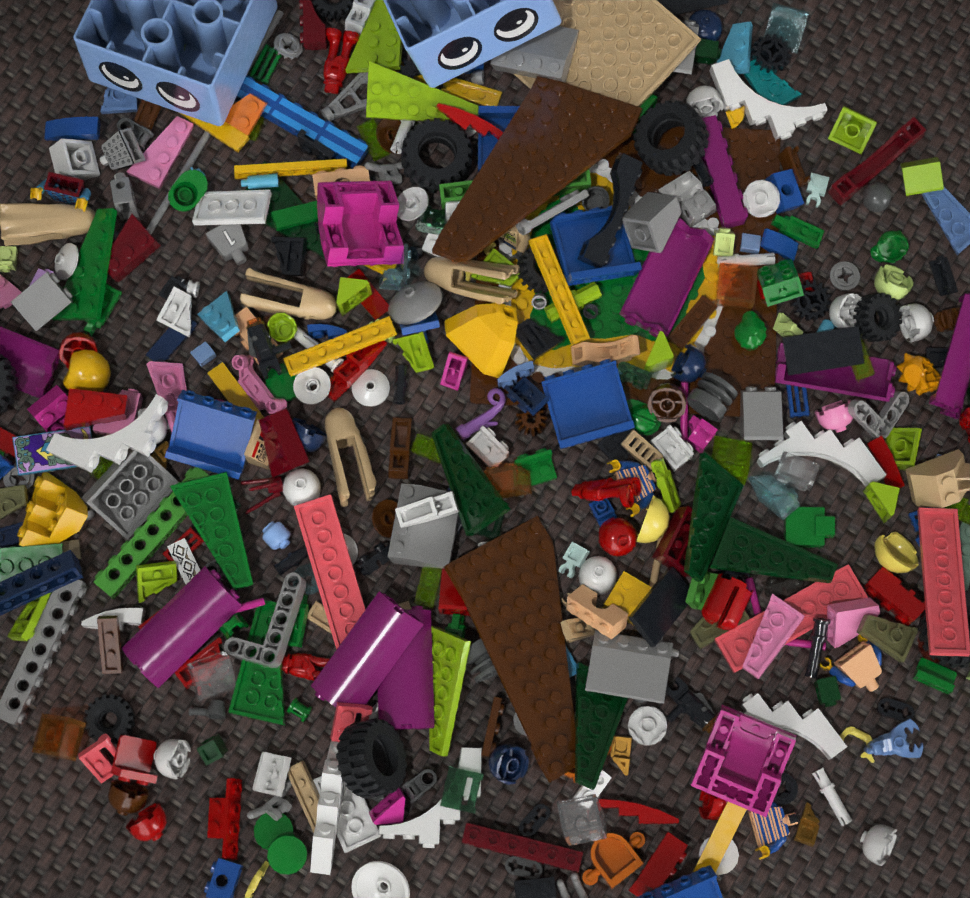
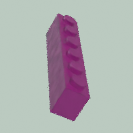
M716 115L702 118L709 133L707 139L709 141L708 147L704 148L706 153L702 159L714 180L710 188L721 226L731 228L743 225L748 217V212L741 202L743 195L741 189H738L736 185L738 179L736 172H733L731 168L733 165L731 155H728L726 151L728 148L726 138H722L721 132L723 129L721 121H717Z

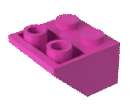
M56 385L27 410L46 432L66 430L63 425L68 397Z

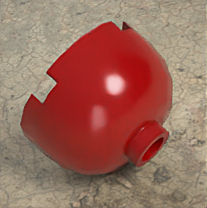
M74 332L62 340L59 356L65 367L69 369L70 358L74 352L93 350L98 353L97 345L91 336L82 332Z
M621 517L609 518L601 525L598 532L599 545L612 556L621 557L629 554L637 543L636 529L632 523Z
M701 790L699 800L703 801L702 807H699L700 816L706 820H718L727 801Z
M154 803L140 811L136 820L132 818L126 825L129 833L140 841L158 840L163 835L162 831L166 827V814L159 803L157 805Z

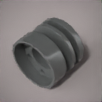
M704 372L701 377L702 380H699L697 383L700 389L694 388L686 401L691 408L705 418L720 422L727 411L724 405L730 406L738 393L732 385L713 373Z
M482 639L471 644L466 666L475 663L476 666L470 673L474 675L480 672L474 678L476 683L489 680L498 675Z

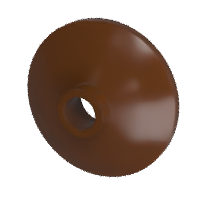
M383 119L377 125V140L385 151L397 154L398 149L396 153H393L390 148L401 121Z
M393 500L380 501L374 507L372 513V522L376 531L386 538H391L396 514L395 509H397L398 504Z

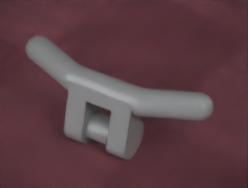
M370 162L365 163L367 170L378 172L380 181H392L394 185L402 183V176L398 172V170L404 169L401 162L382 165Z
M288 779L285 782L282 797L273 796L263 806L249 811L247 817L253 819L267 813L275 821H278L284 812H289L292 809V805L283 798L292 786L290 780Z

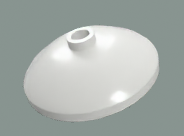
M372 861L364 864L355 873L352 880V894L354 898H410V888L406 877L397 867L387 862Z

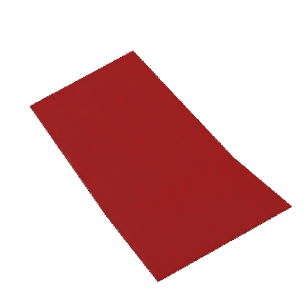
M360 269L347 277L367 280L369 282L372 295L361 304L375 320L388 311L389 304Z
M880 436L867 443L875 460L886 474L883 478L885 484L898 488L904 487L905 485L896 462L884 438Z

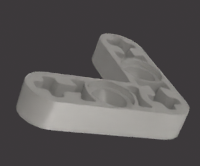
M895 391L893 398L890 397V401L886 402L879 414L866 402L854 399L848 405V412L873 438L882 436L886 439L908 406L909 395L903 391ZM891 410L892 417L888 420L887 414ZM871 415V422L867 424V416Z

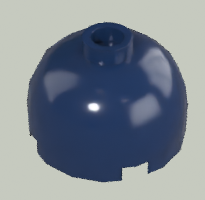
M702 9L694 12L689 20L696 21V24H699L698 36L701 39L719 41L722 34L720 17L711 10Z
M688 344L684 347L687 349L685 353H679L671 369L674 374H671V377L683 383L696 381L706 372V360L703 352L695 346Z
M294 417L292 422L304 450L313 452L319 449L327 437L326 433L315 425H308L305 423V420Z
M510 743L496 747L489 757L488 764L494 778L507 785L517 783L516 780L519 777L523 778L529 764V758L525 755V750Z

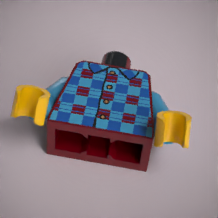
M49 172L47 179L43 180L36 188L30 189V199L37 198V200H41L42 194L46 192L53 200L75 205V209H82L83 212L86 211L88 200L91 196L90 190L84 188V180Z

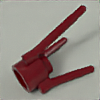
M280 476L241 482L242 485L266 483L250 487L249 491L267 488L269 493L273 492L272 495L246 510V514L281 496L280 492L283 491V483Z

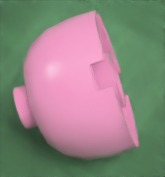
M847 399L848 403L844 404L840 400L821 407V412L815 410L814 413L819 424L824 429L835 430L836 433L846 430V426L853 420V417L848 412V405L851 399Z

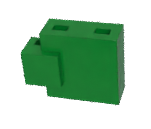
M786 506L784 508V541L800 548H823L825 546V538H833L835 536V517L825 516V507Z

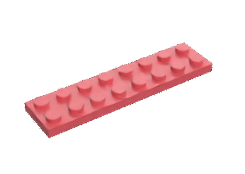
M330 494L296 505L294 509L337 650L364 613L366 607L335 504Z
M919 507L917 514L929 655L969 657L970 640L958 510Z
M849 564L835 571L831 583L815 582L783 600L805 616L785 645L811 631L814 628V617L827 619L828 604L868 598ZM765 611L738 625L735 629L729 630L715 638L717 646L733 673L743 669L742 666Z

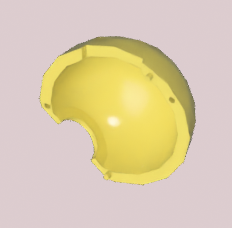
M654 495L649 508H646L647 514L640 533L637 534L636 542L650 543L657 541L665 534L669 527L670 516L668 509L662 500Z
M892 532L887 537L880 535L874 544L875 555L880 565L888 571L908 573L919 566L916 555L917 551L901 534Z

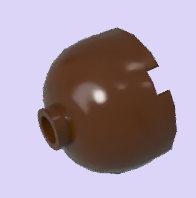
M664 383L658 385L649 396V412L651 415L653 412L657 420L661 422H675L685 413L687 404L685 393L675 384Z
M118 779L111 782L108 793L109 803L117 810L118 814L124 816L140 811L145 806L149 796L148 789L143 785L131 781V785L124 784V781Z

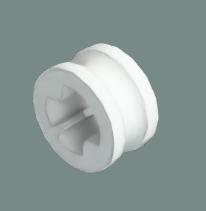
M189 280L186 293L192 295L193 298H197L200 282L196 281V283H193L192 280Z

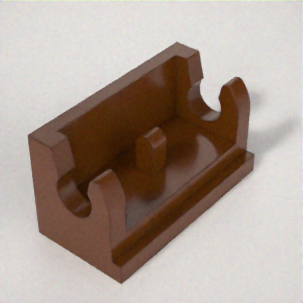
M797 145L794 149L791 146L786 147L778 155L783 171L792 169L798 187L807 186L811 178L810 176L805 177L797 152L800 150L799 146Z

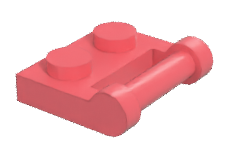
M337 702L330 736L331 741L340 742V735L347 726L355 723L357 713L362 714L360 722L369 720L373 707L363 704Z
M108 734L101 735L95 743L78 754L79 759L101 784L114 775L111 774L113 764L101 751L102 748L106 747L115 757L117 748L111 742Z

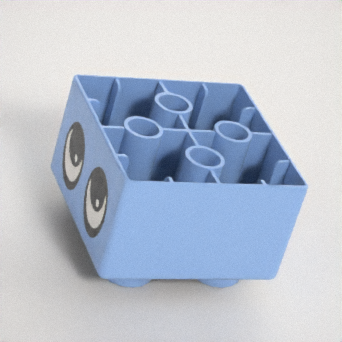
M91 0L73 38L90 81L204 122L222 126L277 10V1Z
M383 0L404 48L427 85L431 88H435L561 24V17L553 0Z

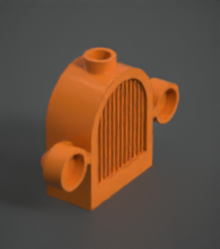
M599 831L591 838L593 844L590 849V859L595 869L586 870L582 875V880L586 885L591 886L597 883L598 876L601 875L609 887L613 889L644 864L633 850V848L638 849L645 844L644 835L640 832H635L631 834L629 842H627L618 834H602Z

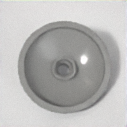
M418 281L400 289L393 296L388 307V313L391 319L398 324L408 325L420 322L433 314L442 301V292L432 282Z

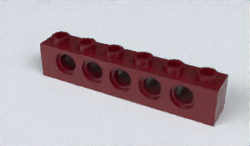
M466 823L461 842L462 844L536 861L540 864L576 873L579 872L583 852L470 823Z

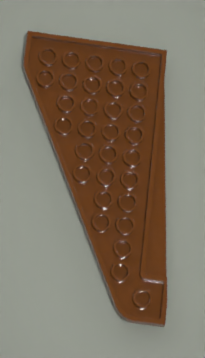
M537 76L529 93L439 234L432 248V253L456 262H465L475 257L627 140L636 127L642 114V108L561 81Z
M536 516L445 565L444 569L465 603L531 743L530 748L538 765L550 783L575 767V720L565 637L560 623L563 620L554 545L540 519Z

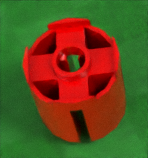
M718 574L702 608V616L709 624L713 625V623H716V627L719 629L733 630L738 626L753 590L749 591L746 589L747 584L734 577L728 580L721 578L722 574Z

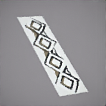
M185 538L167 547L173 560L176 562V566L185 584H187L200 571V568Z

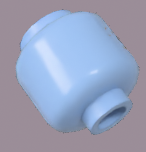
M272 521L262 530V539L271 549L277 550L281 548L283 550L290 544L291 532L281 522Z

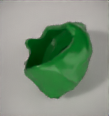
M900 230L884 232L879 238L877 245L871 248V257L880 263H895L901 260L909 249L908 238Z
M747 311L743 314L741 322L735 327L734 334L742 348L752 351L763 344L767 336V329L757 313Z

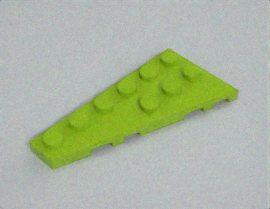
M383 0L375 1L345 69L347 74L368 72L369 61L390 70H401L403 43Z
M371 61L368 63L366 118L420 122L429 119L431 122L434 121V118H440V121L443 122L445 119L450 120L435 107L438 103L456 107L478 116V105L437 88H431L427 84Z
M431 626L435 728L429 729V751L440 756H448L471 641L436 626Z

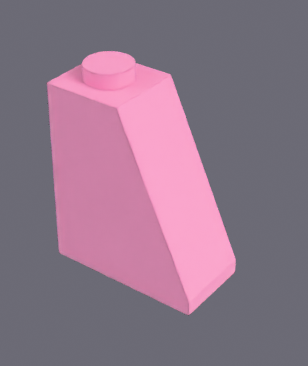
M135 389L121 390L119 394L127 395L129 398L127 419L105 424H95L93 426L94 433L107 436L125 428L136 420L137 412L141 409L143 402L141 393Z
M870 597L828 604L827 619L831 623L828 624L827 641L834 648H838L858 636L857 629L863 616L872 615L878 617L880 614L879 605Z

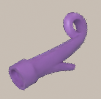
M494 388L488 392L487 397L489 402L494 405L493 407L469 422L455 428L463 441L469 438L471 434L479 431L482 426L487 428L498 425V422L490 420L504 407L506 398L501 389ZM494 394L499 395V402L493 400Z

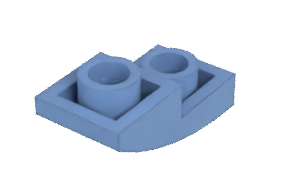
M533 361L517 365L505 372L497 379L498 387H503L504 389L507 385L511 388L514 384H517L516 376H520V378L530 376L531 373H534Z

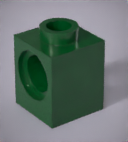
M701 39L695 49L694 63L713 65L717 59L719 60L721 55V48H718L719 41Z
M836 676L819 679L814 682L819 705L825 704V707L837 705L836 702L841 700Z
M219 733L201 742L196 748L206 766L222 758L228 751Z

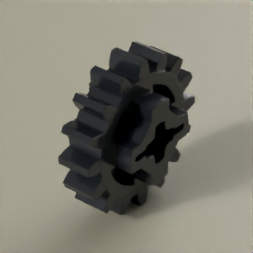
M766 34L765 37L760 36L758 41L754 42V47L751 49V53H753L751 59H756L754 65H760L761 71L765 68L767 73L773 70L775 74L778 69L783 71L784 67H787L789 64V60L792 57L789 54L791 48L786 47L787 41L782 42V36L777 39L776 34H773L772 37Z
M806 280L803 281V284L801 283L804 296L792 299L794 303L790 304V306H795L796 308L793 313H800V319L805 316L806 321L811 320V318L815 321L818 320V317L822 318L825 316L823 312H829L826 306L832 303L827 300V298L831 297V294H826L828 288L823 289L822 282L817 285L816 280L811 282ZM806 288L812 289L810 292L804 291ZM812 309H814V310L817 309V310H818V311H816V312H814V313L809 312V311L812 310Z

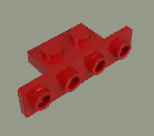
M227 778L226 798H210L207 838L223 839V859H237L242 792L241 779Z

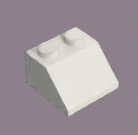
M61 138L49 148L55 173L82 180L100 176L92 141Z

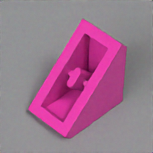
M449 352L440 385L458 391L468 366V357Z
M398 788L395 792L387 795L368 812L375 825L403 823L405 797L401 789Z

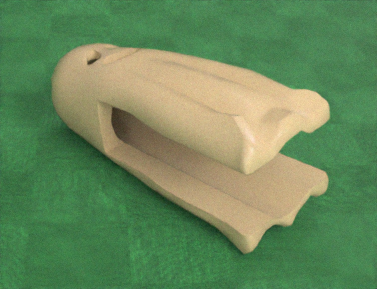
M1 203V239L4 240V245L7 247L10 245H32L88 233L96 213L89 207L83 212L82 209H75V205Z
M438 256L431 258L424 267V275L427 281L435 283L438 287H442L449 292L468 298L503 304L516 297L518 293L517 290L463 281L464 271L505 280L511 274L519 273L520 267L518 265H503L476 260L452 262L450 259Z
M251 268L246 270L245 275L248 281L300 292L303 295L300 307H295L241 293L240 301L244 306L272 314L286 313L290 316L306 320H327L336 313L337 303L335 297L327 291L263 274Z
M335 408L327 414L324 423L341 507L348 506L347 499L350 493L338 449L351 446L354 449L366 501H371L375 495L376 479L372 472L370 459L360 431L355 424L354 417L348 410Z

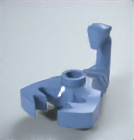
M907 719L893 727L889 733L880 735L878 738L870 741L864 747V752L873 755L896 754L906 758H920L923 751V743L921 742L919 747L914 743L913 750L910 752L909 743L906 741L907 734L904 731L907 727L910 733L913 734V728L920 731L919 727L914 721Z

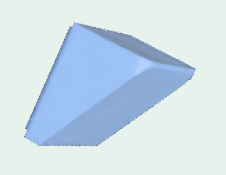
M742 233L740 252L758 254L761 236Z
M206 341L190 352L201 368L217 357Z

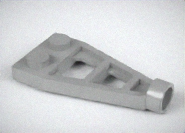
M368 72L359 73L328 106L320 110L325 120L331 122L332 120L366 109L367 99H359L356 95V90L362 84H367ZM350 95L356 104L345 109L340 103Z
M577 189L561 197L560 203L529 221L524 218L516 224V228L521 235H526L534 227L588 197L589 194L586 189L581 192Z

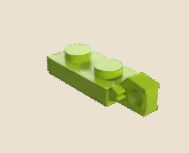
M664 458L653 460L651 468L657 478V487L661 490L663 496L662 502L667 507L669 513L675 512L681 505L671 471L667 470Z

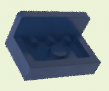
M525 376L512 389L507 385L504 387L508 392L506 396L513 403L519 402L517 406L524 413L528 411L532 416L549 401Z

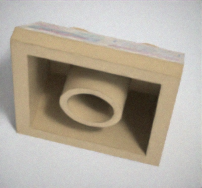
M257 419L244 456L248 463L270 470L259 423L260 419Z

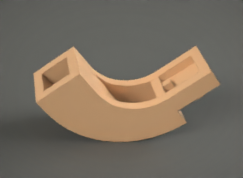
M631 335L609 343L582 342L571 346L572 363L577 366L589 364L598 366L600 361L611 359V362L616 361V364L631 361L632 357L640 355L638 336Z

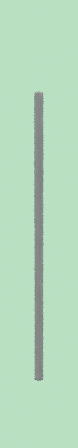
M277 10L249 71L284 14L282 11ZM206 131L203 133L175 182L185 171L191 170L190 167L194 165L211 134ZM168 193L147 227L151 234L170 205Z

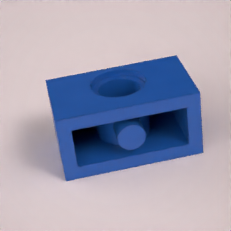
M792 169L774 173L765 179L772 182L780 193V203L776 210L777 214L797 209L804 204Z
M218 858L217 862L214 861L210 872L213 873L212 879L207 881L204 890L207 893L206 897L233 898L243 865ZM221 875H225L228 879L227 884L223 887L218 884V878Z

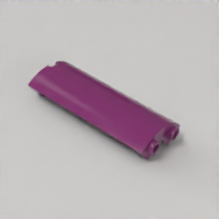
M679 218L661 253L649 252L619 315L625 318V323L631 326L636 325L649 331V334L657 337L660 331L664 332L665 337H668L715 240L705 229L690 228Z
M965 293L959 297L958 302L961 303L937 391L934 395L930 396L929 404L941 408L940 414L957 420L960 418L970 382V293Z
M0 327V354L11 362V366L17 372L15 377L18 378L19 384H16L15 388L40 399L49 391L54 380L52 377L54 371L58 368L59 350Z
M779 341L775 383L889 402L890 397L893 398L895 392L891 376H895L896 365H894V361L863 355L865 364L788 376L783 341Z
M204 566L122 647L123 652L133 665H137L141 673L157 688L174 674L242 607L239 601V594L233 589L228 590L220 581L221 575L215 569L210 570Z
M379 591L312 683L311 687L316 691L315 695L323 701H328L334 707L337 706V702L366 705L424 624L415 614L401 608L393 598Z
M412 606L407 611L415 614L424 625L378 687V719L387 721L394 727V730L435 728L431 610H423V606Z

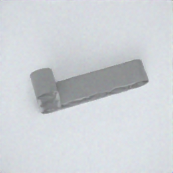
M295 572L286 575L263 645L231 637L224 644L226 653L235 658L270 668L279 667L283 661L306 589V580ZM295 579H299L298 585L292 587V582ZM292 597V604L286 606L287 599ZM284 616H286V617H287L286 622L281 625V624H280L281 618L284 617ZM277 635H281L280 641L274 643V638ZM238 643V650L233 652V646ZM256 648V655L250 657V652ZM274 653V660L268 662L269 655Z

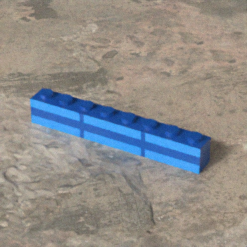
M246 75L235 102L252 93L268 103L261 117L298 137L297 134L301 129L304 130L307 138L312 141L316 139L333 151L335 159H347V165L351 168L361 165L368 154V145L365 141L359 138L355 139L346 130H339L332 122L320 119L316 113L304 110L300 104L288 101L284 95L272 92L268 86L260 85L252 77Z

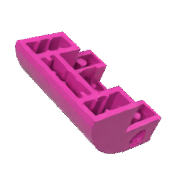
M392 181L318 182V225L327 266L401 264L404 245L396 224L399 202Z
M722 705L701 755L691 786L767 817L782 781V773L795 745L796 735Z

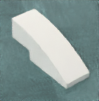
M354 0L353 7L345 20V30L361 35L376 0Z
M452 491L395 509L401 528L460 512L455 494Z
M143 608L109 610L83 620L81 625L84 628L98 629V616H118L119 631L123 632L124 624L140 626L145 620L146 611Z

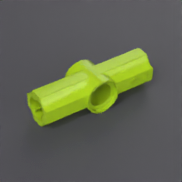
M595 282L577 291L571 290L579 311L585 305L602 297L600 289ZM554 302L544 307L546 315L552 323L560 319Z

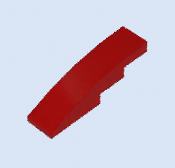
M441 103L435 106L451 121L458 124L462 130H466L470 126L481 136H485L489 132L498 140L503 134L497 127L474 114Z
M383 340L347 354V359L333 371L334 375L330 378L331 389L328 397L335 402L373 363L387 345V342Z
M598 799V808H618V816H638V824L679 823L678 818L642 804L621 800Z

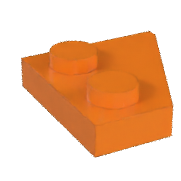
M250 93L232 105L225 122L249 136L268 103Z

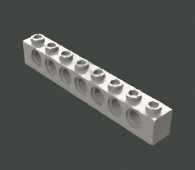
M76 580L52 592L35 627V634L29 639L0 699L1 720L17 727L24 722L27 713H25L28 705L31 706L35 700L34 693L37 687L40 688L44 681L42 676L45 670H48L52 664L53 659L51 657L54 651L57 652L60 648V639L63 634L67 633L70 626L68 622L71 616H75L78 610L77 603L80 598L84 597L87 588H85L86 584L83 581ZM66 593H72V598L69 601L63 600V596ZM58 610H63L62 618L55 619V613ZM49 628H54V635L51 637H47V630ZM43 645L46 646V652L43 655H38V648ZM36 663L38 666L37 670L34 673H30V665ZM24 681H28V689L21 691V684ZM19 699L20 706L17 709H13L12 702Z

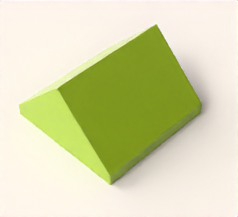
M843 106L828 139L862 154L877 121Z
M938 157L900 163L906 196L944 190L941 165Z
M340 277L336 303L342 317L372 295L371 287L367 280Z
M662 331L659 332L643 371L645 376L672 365L674 355Z
M893 428L887 436L885 442L893 455L898 469L905 470L915 466L921 428Z
M871 482L863 492L883 523H886L895 513L900 488Z

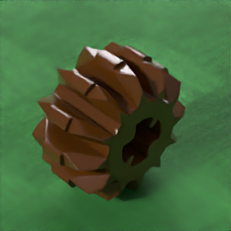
M960 307L942 310L934 315V324L937 331L948 332L954 330Z
M521 409V413H516L518 420L515 421V425H520L518 427L519 432L525 430L524 436L531 432V436L535 437V431L538 434H542L541 428H546L547 426L544 423L547 421V416H542L545 413L543 409L534 416L528 411L524 413ZM531 417V420L532 418H534V424H532L531 422L529 424L528 418Z

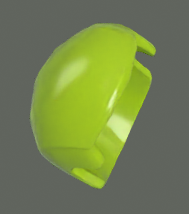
M276 313L267 322L270 336L278 342L290 341L297 332L296 321L286 313Z

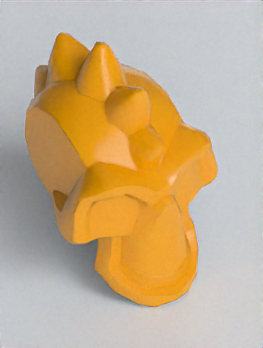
M905 353L904 362L897 365V368L903 373L898 381L907 383V391L915 390L919 396L923 393L937 390L941 376L933 368V363L925 357Z

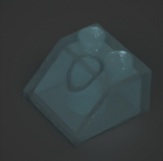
M773 3L764 37L766 34H769L770 37L776 34L777 39L782 36V42H788L786 47L791 48L790 52L797 53L809 12Z
M771 475L750 476L748 478L758 500L782 520L800 506L797 499L798 494L792 488L788 489L781 479L776 480Z

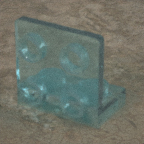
M404 243L399 271L397 269L384 270L379 281V289L399 291L404 285H407V279H410V268H407L408 261L411 260V250H408V244Z

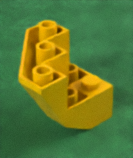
M497 303L479 304L445 320L446 336L483 374L499 378L503 374L515 343L518 324L516 308Z
M43 472L41 477L37 476L34 482L35 489L31 501L26 506L25 511L27 513L23 525L17 533L20 546L60 543L79 532L88 517L87 505L77 492L48 472Z

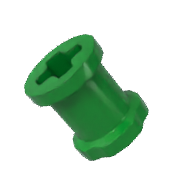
M295 698L290 704L287 713L296 715L304 723L313 707H307L299 702L298 698Z

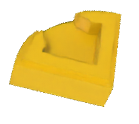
M744 105L734 111H726L731 129L737 127L742 122L745 116Z

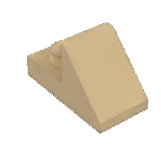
M580 618L560 622L567 643L595 634L594 628Z

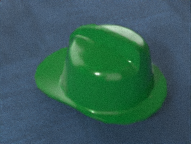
M188 170L180 175L168 193L169 203L174 209L186 212L197 205L204 196L208 186L204 174L198 170Z
M633 399L627 400L631 418L635 425L634 429L637 433L645 436L655 433L659 429L661 421L657 420L653 412L651 415L648 404Z

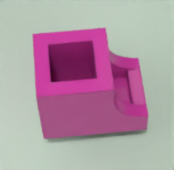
M693 415L688 422L691 435L687 442L699 453H703L715 437L718 429L704 419L700 420Z

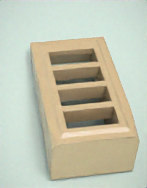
M632 430L621 442V445L639 463L646 465L648 470H652L651 462L653 460L663 458V455L635 430ZM636 438L637 441L630 447L629 444ZM642 444L641 448L636 452L635 449ZM647 449L648 452L642 457L641 455Z

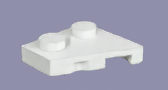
M173 287L156 320L190 338L192 296Z

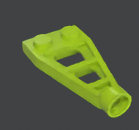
M51 593L27 603L7 636L14 641H28V639L33 637L35 627Z

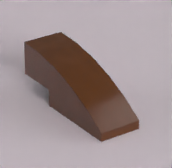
M393 417L388 469L389 478L408 479L411 418Z

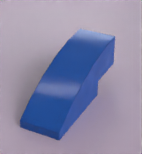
M71 117L47 121L44 139L46 141H59L61 138L99 140L101 122L98 117Z

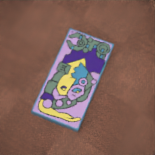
M90 426L74 428L68 431L59 430L12 437L18 476L76 468L77 466L52 455L46 449L55 433L74 439H92Z

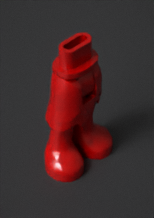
M327 28L326 38L330 42V47L323 71L325 79L323 81V84H325L324 92L338 94L339 88L342 87V82L346 77L347 72L345 69L350 60L351 49L358 42L360 35L353 31H345L343 34L342 52L340 56H337L342 32L335 28Z
M627 477L619 480L608 478L584 481L581 484H575L571 493L572 496H579L580 499L588 501L619 498L623 507L632 508L634 496H639L641 493V482L637 477Z
M308 653L284 655L282 671H285V674L314 681L321 672L316 670L315 666L325 667L330 658L316 657Z

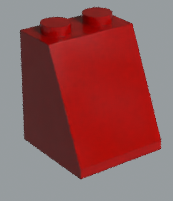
M442 569L439 614L470 616L445 569Z

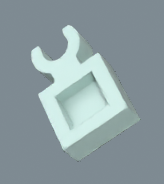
M811 173V181L806 189V192L811 194L806 199V205H809L810 200L813 199L816 201L815 207L818 208L821 203L820 196H825L829 177Z
M571 542L563 556V559L567 562L560 566L559 572L563 574L566 569H569L567 577L573 578L575 567L580 568L590 551Z

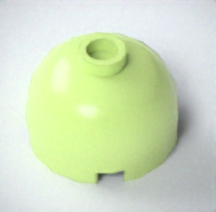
M887 264L884 268L881 266L877 271L874 286L878 293H886L885 295H891V299L900 300L910 292L914 282L910 276L906 278L903 275L904 271L902 269Z

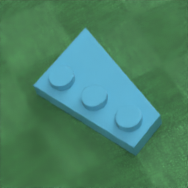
M751 21L732 25L721 51L720 59L717 60V63L729 59L737 74L749 73L753 30Z
M227 291L197 314L224 342L240 331L233 312L234 308L230 301L231 297Z

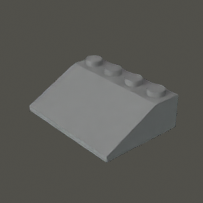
M557 26L491 59L490 64L497 71L536 78L537 76L566 83L579 30Z
M129 448L125 460L120 465L113 463L81 499L128 540L135 530L146 521L148 515L158 508L162 499L169 496L172 492L170 486L177 484L178 481L151 455L147 457Z
M401 483L397 508L429 497H436L448 493V491L422 485ZM459 513L404 528L400 527L397 514H395L388 558L393 564L444 569L445 565L451 563Z
M595 630L585 691L664 704L673 643L659 641L655 647H650L644 638L618 634L611 640Z

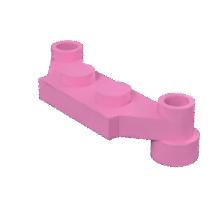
M243 354L235 355L232 359V366L234 369L239 370V380L237 382L259 410L266 409L269 414L286 409V400L275 398L252 368L254 364L253 357Z

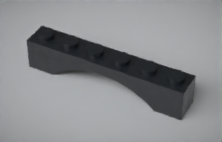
M624 153L616 156L610 172L614 192L610 215L600 231L583 243L577 258L578 260L595 268H600L608 263L610 258L608 253L616 242V232L620 230L623 224L621 219L629 208L628 201L635 192L636 186L634 185L636 180L642 174L641 166L643 162Z

